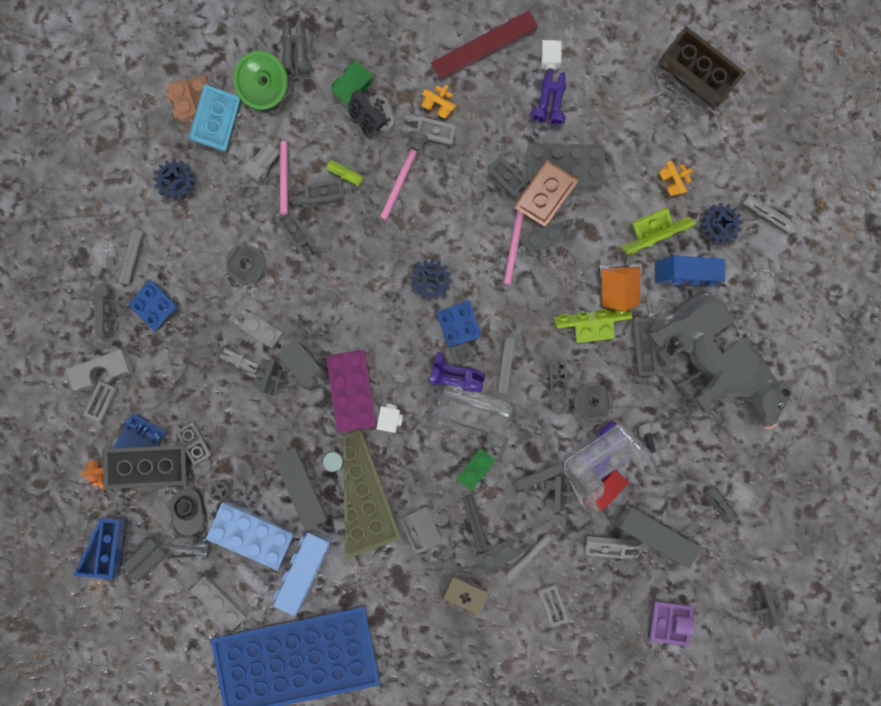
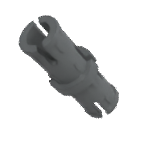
M715 485L705 491L714 503V508L721 512L728 524L739 517L729 505V500L722 496Z

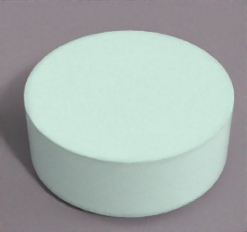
M328 453L323 459V465L328 471L334 472L342 467L343 459L338 453Z

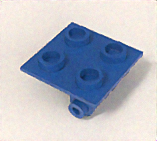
M148 279L128 305L154 332H156L170 313L173 314L178 310L177 304L173 303L169 296L165 295V292L161 291L157 284L153 283L150 279Z
M470 300L436 312L448 348L482 336Z
M132 413L131 417L124 421L123 425L125 427L117 439L114 448L156 447L160 444L166 431Z

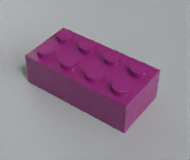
M357 350L326 355L337 432L377 427L366 351Z

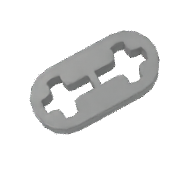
M377 95L371 100V105L374 108L377 105V101L384 103L381 113L385 115L389 122L388 126L384 125L380 130L388 132L394 127V119L386 98Z

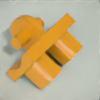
M447 84L443 88L435 87L434 90L440 93L439 95L428 89H425L422 94L424 98L421 106L431 110L435 102L439 103L441 106L437 114L443 118H447L451 111H455L457 105L444 98L451 99L453 97V94L448 92L449 85Z
M672 160L667 162V166L661 169L659 173L663 181L673 176L676 182L667 187L670 196L680 193L684 195L688 191L682 178L685 179L686 183L691 182L692 180L689 175L694 171L692 168L686 170L684 164L679 166L681 171L679 174Z

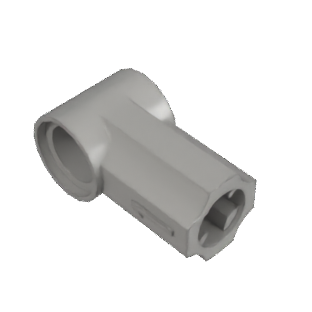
M266 142L257 155L247 161L243 171L257 182H261L267 175L268 168L280 152Z

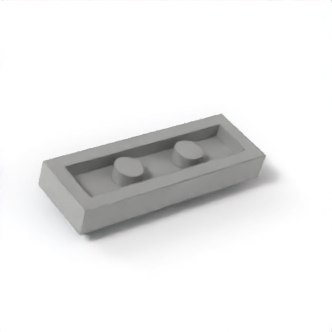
M206 575L190 590L231 632L246 617Z

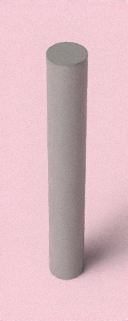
M546 534L505 575L511 580L552 539Z

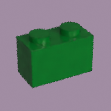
M355 61L345 68L344 74L340 79L337 78L332 83V94L349 107L352 93L359 90L363 94L374 82L373 75Z
M479 448L456 479L472 491L496 460Z

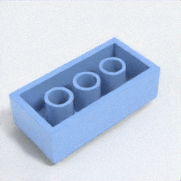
M226 501L221 503L206 539L278 571L285 560L296 532Z
M314 530L302 535L298 544L301 548L293 554L290 561L293 565L288 571L286 570L281 580L284 584L277 589L273 600H275L274 607L293 616L297 615L333 539Z

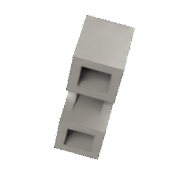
M119 348L109 350L108 354L101 356V354L89 358L90 361L85 363L83 361L71 364V368L66 369L72 389L76 392L96 386L95 375L100 368H106L110 378L114 379L133 373L127 352L119 350Z

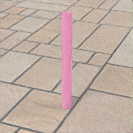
M286 141L280 142V214L282 215L288 214V144Z
M413 149L409 150L380 215V218L387 220L417 152Z
M518 210L503 282L511 285L524 217V214Z

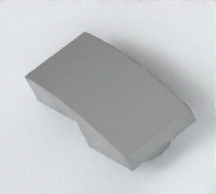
M194 422L176 431L182 444L185 445V451L193 465L211 456Z

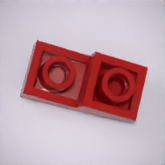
M614 469L605 479L601 480V484L587 495V500L601 512L626 487L628 480Z

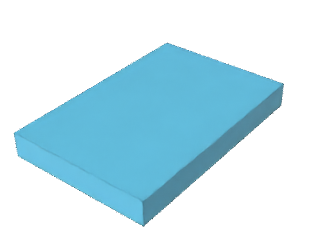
M204 84L188 139L225 152L239 106V96Z

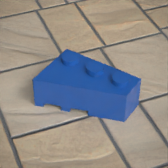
M673 255L655 261V284H689V286L706 284V287H716L717 283L725 282V259Z
M106 516L99 519L73 576L110 580L119 577L126 518Z

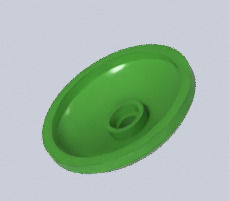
M265 51L250 52L239 60L234 70L233 82L236 93L246 105L255 109H269L276 106L285 96L288 86L287 73L281 61L273 54ZM265 76L268 79L267 83L264 82Z

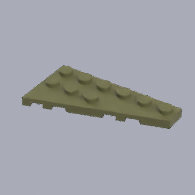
M361 429L343 435L345 560L401 539Z

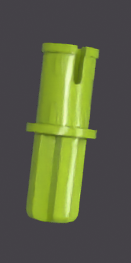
M330 160L327 164L326 169L340 176L341 180L345 179L358 187L364 178L363 175L349 169V166L345 167L334 160Z

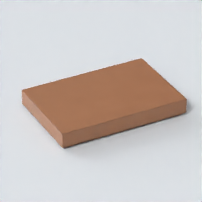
M546 159L515 203L514 208L546 227L578 183V179Z

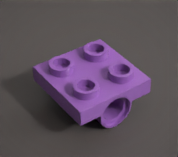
M654 601L649 640L690 646V637L694 633L695 625L693 619L694 607Z

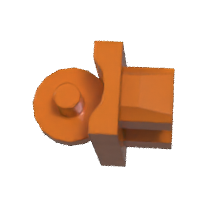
M87 461L86 471H82V477H86L87 481L92 482L93 486H99L104 491L103 469L99 468L98 461Z

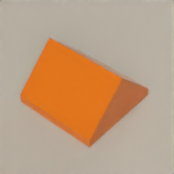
M640 267L602 269V307L627 311L640 304Z

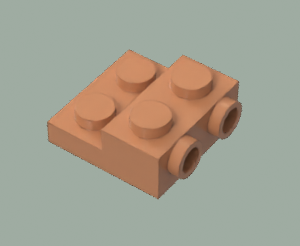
M205 75L188 81L182 79L167 84L169 90L166 91V95L170 102L173 101L174 108H171L175 119L179 118L182 124L194 120L203 85H209Z

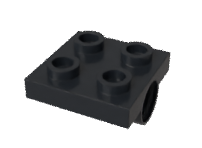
M359 90L352 93L348 113L353 120L360 124L361 130L372 139L388 120L377 107L373 108Z

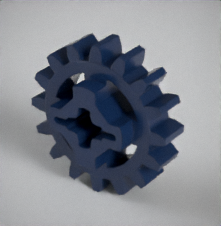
M175 159L172 160V163L165 160L166 165L159 164L161 170L154 171L158 175V177L153 178V181L157 182L154 187L167 200L172 197L173 201H176L177 197L184 200L183 195L190 196L188 190H194L191 183L196 182L192 178L195 173L192 170L189 171L191 167L188 164L184 166L185 163L182 160L179 163ZM179 169L183 170L186 176L180 175ZM163 184L169 186L170 191L166 190Z
M719 203L717 207L715 204L710 207L711 210L707 209L705 211L706 215L701 217V220L704 222L700 224V227L705 228L701 233H707L706 240L712 238L713 244L719 241L720 245H723L725 240L727 243L732 242V238L736 239L738 237L737 233L742 231L738 227L743 224V221L738 220L741 214H735L737 208L731 210L730 204H727L725 207H723L722 203ZM716 213L715 219L710 220L711 216ZM733 228L731 233L727 235L728 229Z
M431 259L430 263L423 260V266L417 264L418 270H412L415 276L410 277V280L415 281V283L411 287L417 288L415 291L416 295L422 293L421 299L428 296L429 301H431L432 297L435 296L436 300H439V294L445 296L444 290H450L447 283H452V279L447 277L451 275V272H445L447 266L441 267V261L435 264L433 259ZM427 268H435L436 270L428 271ZM421 274L423 277V282L419 285L418 278ZM443 275L444 283L441 286L439 278ZM427 276H429V277H431V278H432V277H435L434 281H435L436 285L433 284L432 282L427 283V282H428ZM434 289L435 292H427L426 290Z

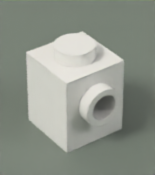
M386 404L385 407L381 406L376 429L396 433L397 426H401L403 415L400 414V410H397L396 405Z

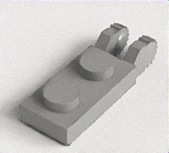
M405 115L404 120L418 125L417 129L402 126V132L408 134L411 131L425 134L428 140L452 145L456 125L421 116Z
M237 306L235 310L241 315H245L247 317L246 320L242 323L234 316H230L229 320L273 349L283 333L251 312L248 313Z
M587 536L585 555L634 559L639 557L640 552L638 549L641 548L642 543L640 540L633 538L625 540Z

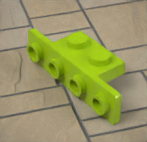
M666 207L631 222L636 239L620 246L621 251L629 255L635 254L639 249L653 246L661 239H669L679 231L689 230L691 226L696 224L695 220L685 217L673 223L669 209Z
M599 309L596 312H579L574 315L561 314L558 317H554V323L556 328L575 326V340L577 343L614 339V321L632 319V313L630 309L627 311Z

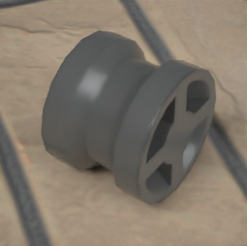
M411 131L409 134L410 140L406 143V147L416 152H424V143L427 142L428 137L420 132Z
M222 481L214 483L209 489L210 497L215 501L226 500L231 494L230 485Z

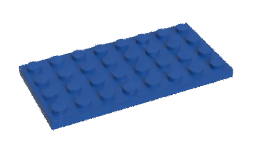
M365 606L211 639L223 706H284L380 685Z

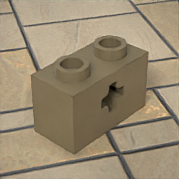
M452 575L443 599L446 600L447 605L454 608L460 606L464 608L463 611L474 616V614L480 615L489 592ZM467 592L470 599L462 601V596L460 595H464Z

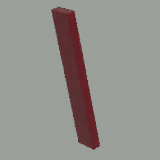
M528 10L432 61L431 66L439 80H442L536 30L538 25Z

